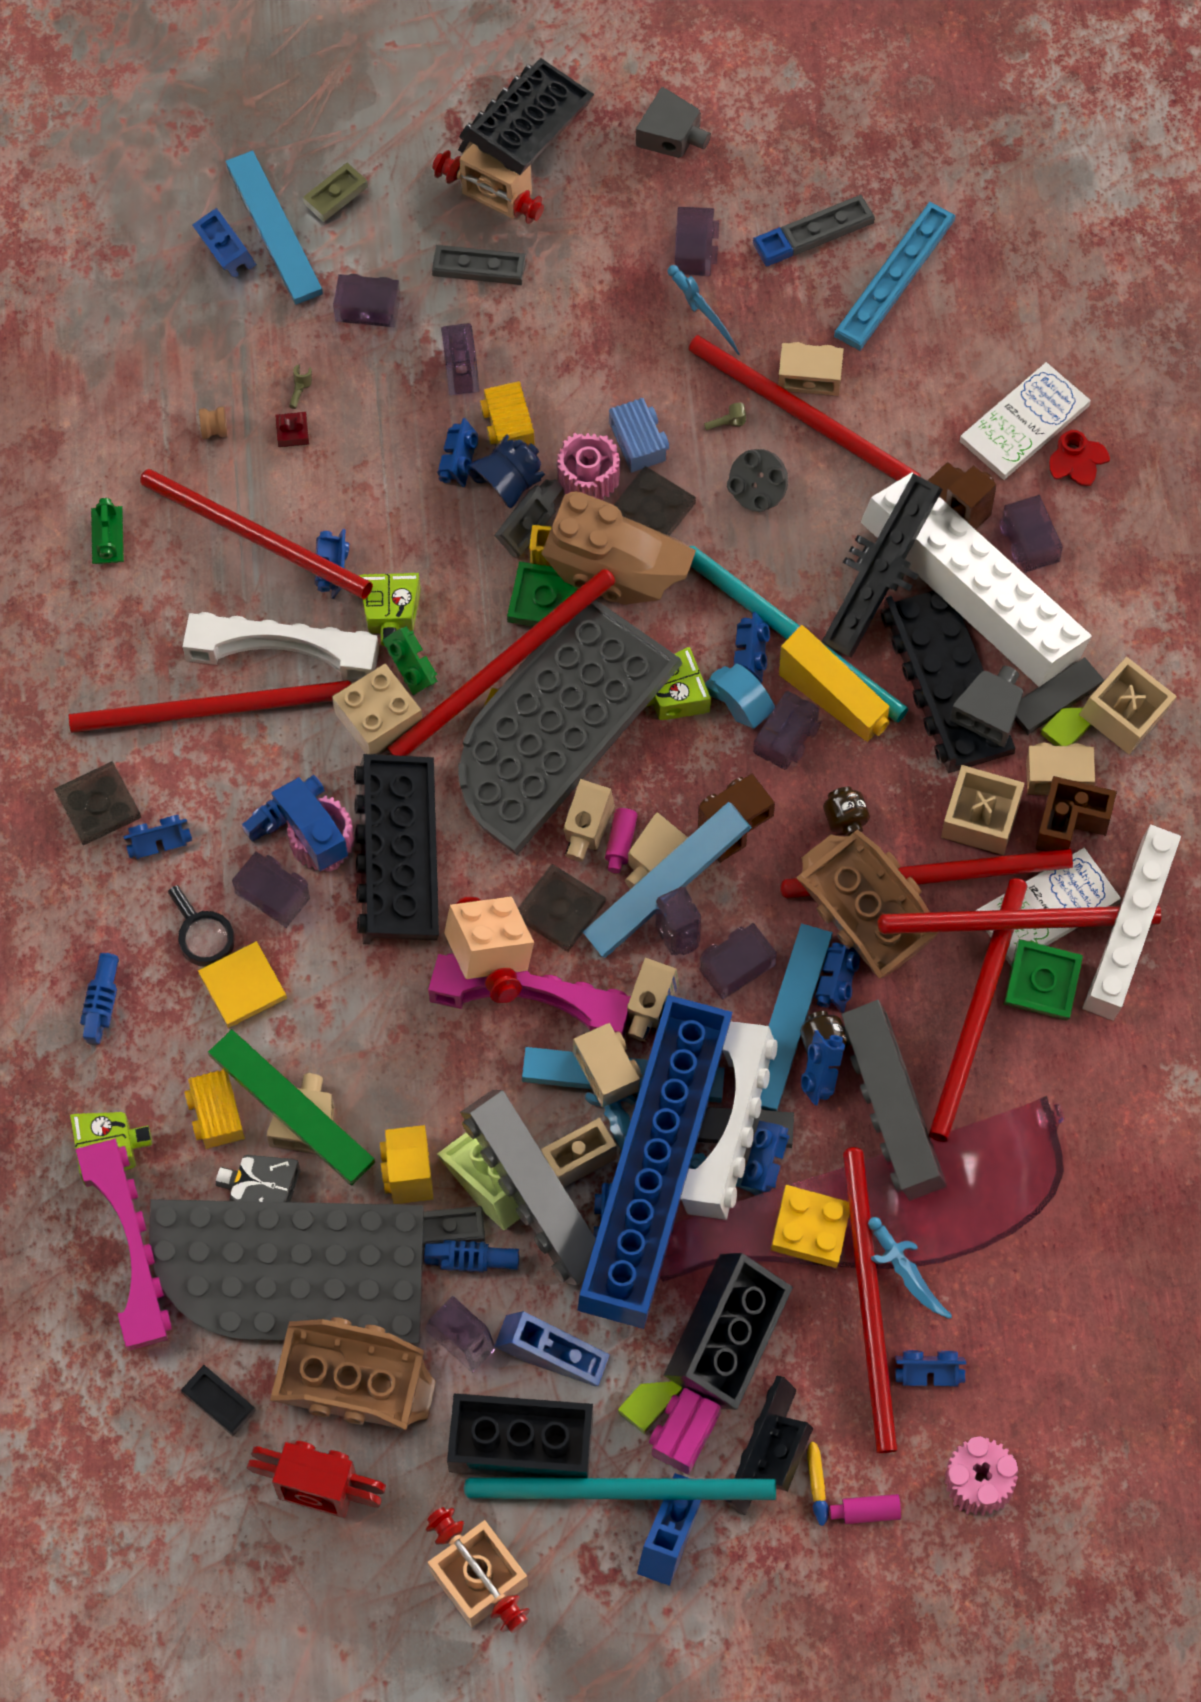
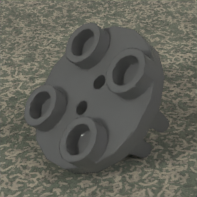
M751 449L740 454L733 462L727 481V488L743 507L752 511L762 512L777 506L785 497L788 488V473L784 463L775 453L765 449Z

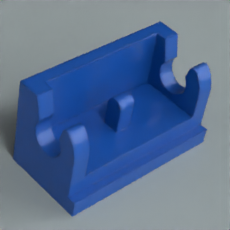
M217 208L192 224L224 270L227 269L231 276L237 277L239 275L236 269L241 264H244L248 269H252L257 265Z

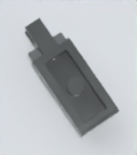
M545 479L540 486L535 485L529 490L494 536L513 557L521 556L530 545L532 525L545 526L556 512L553 500L563 489L556 479Z

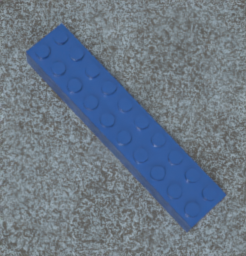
M671 995L667 996L582 1284L577 1311L641 1329L645 1328L681 1201V1195L723 1053L724 1043L732 1018L731 1011Z

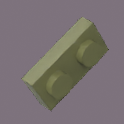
M347 162L303 197V203L318 218L325 222L368 188V182Z

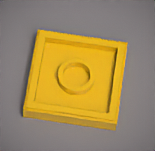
M257 941L198 970L199 976L228 1028L287 999L285 991Z

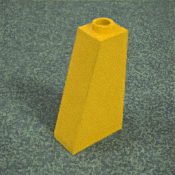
M801 625L781 646L780 677L866 742L875 734L879 736L885 731L890 722L888 720L890 706L806 627Z

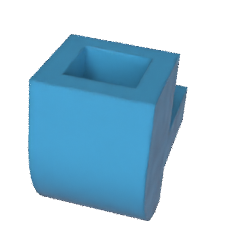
M738 663L732 668L723 666L721 669L716 670L710 679L705 682L710 697L725 702L736 722L753 729L777 709L760 681Z

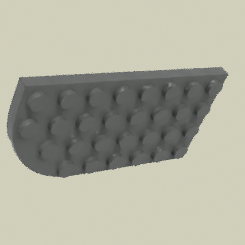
M593 601L525 659L483 707L470 725L463 740L464 748L461 762L458 763V775L465 802L477 823L491 837L518 855L576 788L580 779H583L679 669L682 665L681 659L599 601Z
M151 1199L149 1244L151 1245L155 1264H153L155 1274L159 1277L161 1287L175 1307L197 1325L222 1336L236 1339L285 1340L289 1321L318 1319L331 1321V1318L337 1317L349 1320L352 1326L365 1328V1325H376L384 1328L385 1333H390L408 1343H420L424 1205Z

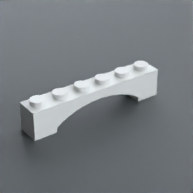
M201 612L199 614L189 613L182 646L186 661L217 665L220 658L248 650L277 649L298 652L331 665L341 672L342 680L355 682L376 669L379 655L377 635H372L366 631L352 633L340 631L333 627H326L324 629L310 628L301 623L285 625L278 624L273 620L251 621L241 616L226 618L218 617L208 612Z
M1151 824L1144 834L1132 866L1130 879L1117 918L1082 1009L1113 1021L1121 1010L1181 838L1180 835Z
M730 1022L723 1053L729 1067H734L736 1091L734 1105L728 1125L717 1146L698 1168H689L681 1195V1201L687 1214L727 1220L729 1209L735 1206L737 1199L736 1183L738 1178H742L745 1171L744 1154L746 1148H750L753 1142L752 1125L754 1118H758L761 1113L762 1103L760 1096L762 1089H766L769 1083V1063L771 1059H775L777 1054V1040H774L769 1026Z

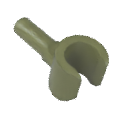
M296 365L293 369L295 387L289 407L292 409H296L303 389L312 384L311 367H309L308 373L305 375H300V365Z
M743 403L731 404L729 406V415L704 423L706 431L724 424L736 427L743 426L746 422L745 406Z

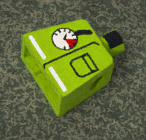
M419 573L359 575L373 584L370 595L366 599H362L369 633L381 634V645L385 646L382 640L398 629L407 626L410 631L414 630L421 593Z
M687 647L675 653L681 659L682 665L646 706L653 705L660 720L710 712L711 697L691 648Z
M123 1112L70 1115L75 1148L116 1138L119 1147H126L130 1166L124 1167L125 1171L136 1166L133 1149L152 1145L149 1125L130 1129L126 1114ZM78 1161L79 1173H80V1176H81L82 1181H83V1177H82V1173H81V1169H80V1165H79V1161Z

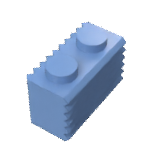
M644 398L609 409L610 427L631 473L666 461V450L669 449L667 436L664 431L658 432L656 412L652 406L647 407Z

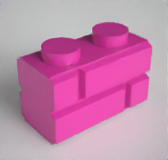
M684 1388L680 1396L674 1394L665 1410L669 1417L664 1426L659 1424L656 1426L649 1443L653 1445L652 1456L667 1465H671L685 1474H689L721 1414V1406Z

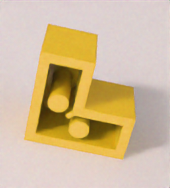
M425 1125L385 1130L386 1141L380 1142L381 1172L385 1194H392L393 1204L434 1200Z

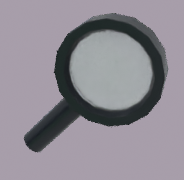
M178 885L170 888L168 894L186 919L179 930L178 937L183 956L195 965L206 967L230 955L235 942V935L230 922L223 915L214 911H201L197 913Z

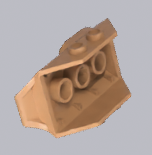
M575 491L564 495L542 555L564 582L573 585L577 589L602 569L609 570L615 577V583L601 596L610 602L627 605L661 600L664 590L672 584L686 579L696 550L678 539L623 517L621 511L613 504Z
M859 830L845 837L831 834L801 857L803 870L796 878L819 905L816 908L817 912L827 924L831 921L839 929L837 936L847 949L853 947L879 979L897 970L938 935L939 932L882 934L879 931L878 919L882 914L930 913V911L919 896L922 891L911 877L905 879L898 870L901 866L897 859L890 852L885 854L879 846Z
M334 1317L331 1318V1321L324 1319L289 1321L270 1401L309 1409V1413L319 1417H329L330 1414L343 1416L344 1421L357 1425H363L364 1421L406 1430L409 1424L428 1419L436 1380L431 1376L423 1362V1349L390 1333H385V1329L376 1325H365V1328L352 1326L349 1320Z

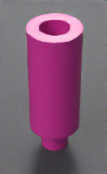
M617 808L614 812L605 859L609 862L608 871L612 873H620L622 865L628 863V853L631 849L638 817L635 811L628 808Z
M899 1494L843 1498L841 1505H830L831 1520L844 1519V1524L901 1520Z

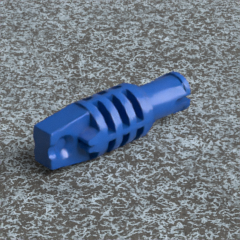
M314 774L304 782L315 797L325 792L322 783ZM273 798V800L267 801L264 806L262 805L252 813L253 816L242 824L244 833L253 842L267 833L271 834L278 830L279 826L286 824L287 819Z
M111 953L99 954L95 978L90 981L87 987L80 1023L85 1025L83 1038L88 1044L99 1045L104 1027L109 1028L117 994L114 980L119 962L118 956Z
M443 1240V1243L425 1244L424 1262L428 1265L441 1266V1270L478 1271L484 1273L488 1268L518 1270L519 1249L489 1247V1244H486V1242Z

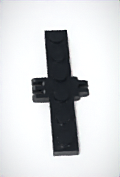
M913 473L876 542L873 543L860 535L856 536L855 541L865 546L863 551L851 546L849 552L859 557L857 562L845 557L842 563L859 571L826 632L822 640L823 643L852 658L889 588L897 591L900 586L911 591L913 586L903 581V578L907 575L916 580L919 574L909 569L911 563L905 559L943 491L942 488Z

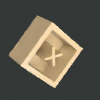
M1126 656L1089 697L1079 715L1130 755L1167 713L1177 696Z
M386 663L332 696L336 716L365 754L380 755L385 752L392 743L422 719V710Z
M961 765L944 820L941 838L1004 855L1021 801L1024 782Z

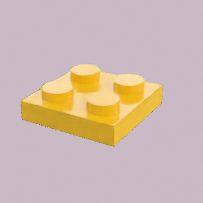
M786 1185L770 1250L837 1268L850 1214L848 1201Z

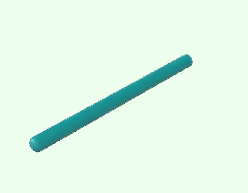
M689 546L696 550L690 567L752 614L756 612L768 626L785 639H788L800 627L791 618L697 547ZM826 646L890 706L888 717L896 723H899L904 718L909 709L906 705Z
M470 1477L466 1479L463 1490L465 1496L469 1499L776 1500V1479Z

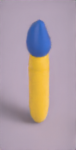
M812 1441L807 1448L810 1484L814 1502L812 1508L819 1525L824 1526L828 1520L829 1508L825 1501L826 1495L820 1450L818 1445Z

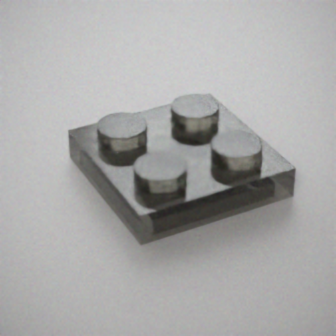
M645 466L615 502L614 506L621 511L623 517L670 536L696 504V497Z
M113 761L54 788L83 846L142 818Z
M551 864L518 907V910L526 926L569 952L583 931L604 906L606 897L559 867Z

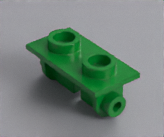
M101 498L99 503L96 504V508H91L92 564L124 562L123 507L115 506L109 498Z
M406 626L382 640L412 695L438 682L435 677L438 674L433 669L427 656L419 659L417 655L423 649L413 630L410 631Z

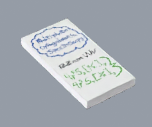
M1046 362L960 436V442L1005 480L1090 406L1091 400Z
M1083 848L1072 854L1073 868L1043 871L1027 880L1028 888L1021 909L1110 907L1118 905L1121 902V897L1086 849ZM1005 894L976 911L1000 910ZM1078 927L1014 930L1006 960L1012 966L1016 943L1019 939L1047 946ZM993 930L986 931L990 937L992 936Z

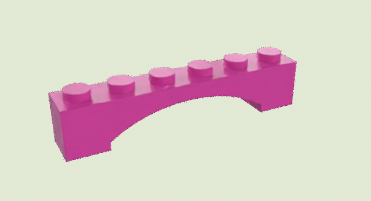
M453 953L447 954V956L438 954L428 988L429 1000L432 1003L462 1009L463 1003L490 997V991L485 987V980L488 976L465 979ZM528 971L516 972L517 980L522 985V990L517 997L532 999L557 1007L578 1019L590 1031L610 1023L614 1032L619 1031L624 1038L629 1021L627 1007L631 996H627L623 991L617 989L599 990L585 982H576L575 984L563 982L559 977L553 975L540 977L531 975Z
M115 1138L77 1148L76 1153L86 1187L93 1185L109 1201L123 1225L128 1241L131 1258V1285L125 1311L118 1313L125 1346L130 1351L168 1340L166 1331L172 1330L168 1311L160 1310L158 1298L164 1297L159 1277L152 1278L149 1265L155 1264L151 1245L143 1244L141 1232L147 1231L142 1211L135 1212L132 1200L138 1198L134 1179L127 1180L124 1167L130 1166L126 1147H119Z

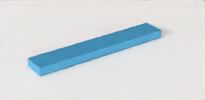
M253 150L226 160V167L294 304L297 305L322 295V287Z
M932 202L927 204L835 330V338L861 351L954 223V214Z
M728 802L583 931L584 935L599 954L606 958L752 827L734 805Z
M802 923L800 925L769 1023L773 1038L777 1040L778 1048L775 1059H771L769 1063L770 1077L766 1089H762L760 1096L762 1110L778 1111L800 1041V1029L806 1022L833 932Z
M525 1047L522 1082L592 1089L573 1052ZM629 1058V1060L634 1059L641 1070L642 1078L639 1081L638 1092L634 1093L639 1094L648 1060ZM718 1067L709 1102H722L725 1068Z

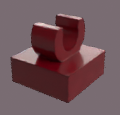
M306 412L275 415L278 447L309 445Z

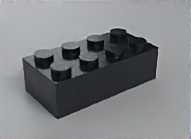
M743 1253L720 1254L663 1376L683 1389L687 1388L701 1397L717 1403L721 1406V1409L737 1410L793 1287Z
M454 1393L447 1455L448 1470L451 1473L516 1478H588L594 1415L593 1404Z

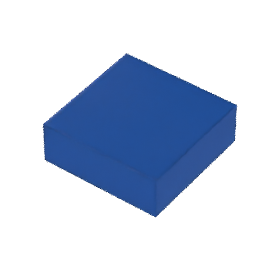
M780 227L753 238V245L766 267L793 256V248Z

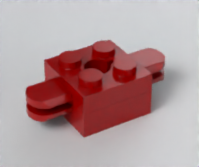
M296 1441L295 1444L285 1442L282 1453L255 1446L252 1449L251 1455L257 1460H249L246 1468L252 1473L273 1478L272 1483L279 1500L345 1518L350 1501L374 1508H379L382 1499L375 1494H384L386 1485L378 1480L357 1475L353 1461L349 1460V1456L335 1450H329L328 1454L315 1450L316 1447L304 1441Z

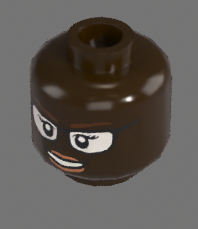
M849 786L830 792L827 795L828 799L823 804V809L831 831L838 834L844 833V836H850L856 830L863 832L862 827L868 823L870 815L862 793L852 790V787Z
M818 1011L808 1016L809 1020L800 1029L807 1055L815 1030H818L824 1039H830L831 1035H838L843 1038L845 1048L848 1045L841 1019L835 1015H828L827 1011Z

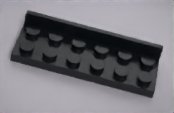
M540 58L533 66L527 64L520 77L516 75L509 87H504L497 99L493 98L485 111L481 110L472 124L468 123L459 136L463 141L458 151L464 153L472 144H475L482 152L491 155L503 163L508 170L521 175L590 103L594 94Z
M935 591L894 602L892 596L885 597L884 609L880 610L881 619L885 628L890 627L893 634L891 636L893 650L896 655L901 654L904 662L902 663L903 675L907 682L911 681L915 689L912 692L916 707L923 709L925 718H923L924 727L928 736L933 735L936 742L934 750L939 764L944 763L947 772L952 773L960 770L961 765L972 767L1015 754L1016 748L1010 735L1006 746L1002 747L950 721L954 703L977 676L984 671L962 616Z
M363 754L360 766L355 765L354 785H359V795L355 796L354 812L355 814H360V824H356L355 843L360 844L361 854L356 856V873H361V884H357L356 902L362 903V914H358L357 933L362 934L363 944H370L372 938L437 940L439 937L434 757Z

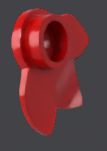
M1069 430L1060 436L1057 444L1058 449L1050 456L1049 468L1051 475L1056 480L1069 475L1077 484L1091 486L1096 478V465L1109 462L1110 455L1106 447L1100 442L1087 440L1085 435L1078 430ZM1073 444L1076 445L1078 448L1072 449L1068 447V445Z

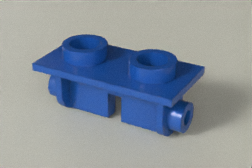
M462 418L461 424H453L448 429L444 451L446 453H453L442 455L437 471L441 482L450 483L451 479H456L462 487L466 486L469 475L466 466L472 462L474 450L478 445V433L466 418Z
M342 529L338 537L332 536L330 531H321L320 536L316 538V554L343 568L349 553V542H345L346 529ZM315 575V585L318 587V591L328 592L331 589V598L335 599L341 588Z
M753 612L752 619L742 618L741 622L737 624L735 645L737 648L746 647V650L735 651L734 665L738 663L745 667L762 683L763 671L767 668L765 648L766 642L770 638V631L767 623L756 612Z
M173 815L160 819L161 826L148 829L147 823L128 828L129 834L123 837L124 840L131 838L132 841L131 845L126 846L129 858L136 857L138 860L142 857L159 853L155 841L161 839L165 851L187 846L186 842L192 841L189 828L183 830L181 824L187 823V819L180 820L179 815Z
M833 943L832 947L828 948L823 971L824 973H833L832 977H820L815 995L817 1005L828 1008L830 1003H834L838 1010L844 1013L846 1003L852 996L853 976L860 965V956L853 947L847 949L841 943Z
M818 1030L814 1031L812 1044L808 1047L806 1071L801 1077L802 1090L814 1105H818L819 1098L827 1100L830 1098V1095L834 1094L839 1071L836 1068H828L829 1066H840L845 1049L842 1037L831 1035L830 1039H824Z
M759 1121L741 1186L757 1189L768 1194L771 1193L772 1188H776L775 1184L781 1165L773 1163L774 1157L783 1159L786 1145L790 1138L787 1135L788 1128L774 1123Z
M905 1350L903 1351V1356H895L896 1363L902 1364V1369H895V1382H902V1386H927V1373H933L934 1386L958 1387L959 1383H965V1369H959V1364L966 1365V1360L964 1357H958L957 1351H937V1356H924V1351Z

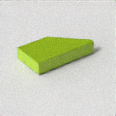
M1062 708L1042 728L1040 734L1054 746H1068L1076 743L1092 725L1079 715L1083 708Z
M673 1381L640 1384L619 1407L618 1413L645 1434L664 1413L674 1394L678 1396L683 1391V1388Z

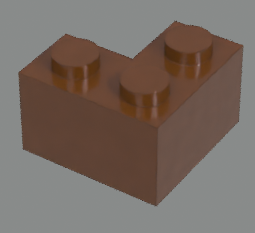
M947 462L927 480L943 489L939 497L975 530L992 515L997 484L987 472H981L974 465L964 472L962 469L955 468Z
M753 773L744 779L743 777L736 778L727 786L726 790L718 795L711 794L700 803L698 807V828L725 804L730 802L752 827L748 831L750 832L774 816L775 802ZM747 833L717 858L719 863L746 847Z
M1053 776L1035 849L1041 851L1069 849L1074 828L1106 836L1117 791Z

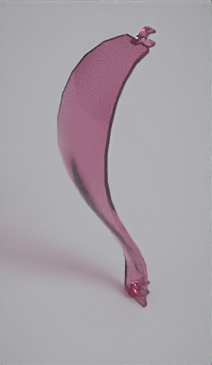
M1045 1096L1026 1105L952 1130L947 1142H938L931 1139L947 1187L911 1201L908 1200L903 1191L897 1192L890 1176V1173L895 1172L892 1161L887 1163L883 1154L864 1160L871 1218H879L896 1243L910 1241L918 1246L916 1250L910 1251L905 1249L903 1251L906 1258L915 1263L917 1267L943 1263L982 1250L1015 1233L1039 1215L1058 1190L1064 1173L1063 1155L1058 1134L1059 1124L1065 1120L1062 1106L1058 1103L1054 1104V1110L1052 1111L1048 1097ZM844 1167L789 1185L848 1201ZM784 1186L736 1202L735 1206L729 1209L727 1220L694 1216L674 1223L659 1277L662 1282L715 1265L719 1255L725 1253H743L752 1260L760 1262L826 1265L770 1250ZM850 1214L837 1267L856 1268ZM873 1233L875 1255L883 1256L885 1250ZM891 1261L884 1264L876 1263L877 1269H894Z

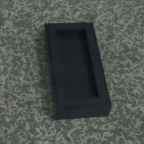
M205 1365L181 1389V1393L232 1436L237 1433L256 1411L252 1404Z

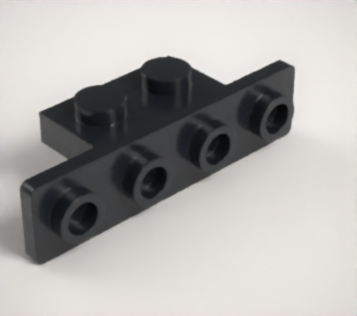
M777 1375L773 1385L767 1392L766 1402L760 1417L754 1423L753 1434L747 1448L741 1455L740 1465L734 1479H776V1489L788 1492L813 1427L808 1422L786 1417L796 1394V1389L783 1376ZM726 1500V1502L738 1513L746 1515L752 1500Z

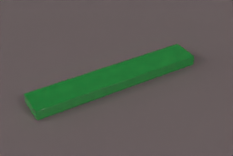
M231 1029L208 1051L209 1056L351 1186L376 1163L374 1157L235 1031Z

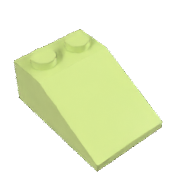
M465 1133L437 1153V1155L473 1200L482 1207L484 1213L503 1230H506L520 1219L516 1212V1208L519 1206L512 1196H507L498 1183L501 1177L494 1167L490 1168L480 1154V1151L483 1149L477 1139H472Z

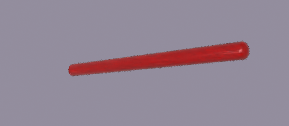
M696 335L691 341L688 348L690 352L894 480L899 481L912 472L921 477V474L703 337Z
M147 469L141 474L140 483L142 486L361 599H366L370 595L373 588L372 582L152 469Z
M602 569L392 743L387 748L391 755L408 756L613 586L615 583L614 575L607 569Z
M349 680L72 713L69 714V726L71 733L330 702L333 701L332 696L353 683Z
M1071 849L904 866L898 870L905 879L911 877L917 885L1070 869L1073 868V856ZM797 878L784 879L781 882L780 891L784 898L811 896Z
M1013 878L1009 881L1000 910L1021 909L1028 888L1027 883L1023 879ZM993 930L928 1134L935 1141L947 1142L1014 930Z
M1159 905L1156 907L1151 925H1159L1161 922L1162 914ZM1120 906L882 914L878 919V929L882 934L1114 926Z
M850 1147L843 1152L876 1451L877 1453H892L897 1451L877 1267L876 1263L871 1260V1257L875 1255L873 1233L868 1225L871 1215L864 1154L862 1149Z

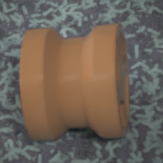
M224 406L217 407L214 411H208L206 408L199 409L203 440L209 439L214 435H218L221 438L228 437Z

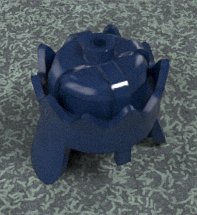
M506 434L490 455L468 464L466 469L474 482L480 484L488 482L502 498L505 505L511 509L517 503L522 492L541 481L545 473L543 471L539 472L541 461L537 456L539 453L538 449L532 443L527 445L522 440L507 441L509 436Z

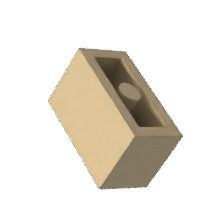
M800 342L782 343L778 385L789 392L839 396L844 348H836L832 345L812 346Z
M1039 743L1035 746H1029L1026 757L1027 794L1049 795L1053 776L1094 785V747H1086L1079 743L1068 746H1053L1049 743Z
M610 1023L573 1039L572 1052L602 1108L638 1092L639 1081L642 1078L637 1062L634 1059L629 1060L625 1052L627 1046L622 1034L619 1031L615 1033Z
M600 1118L541 1149V1152L563 1187L617 1159L616 1144Z

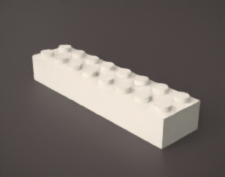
M913 472L871 497L861 523L877 538ZM940 497L938 498L905 559L911 563L909 568L919 574L923 581L1038 687L1076 663L1081 658L1092 635Z

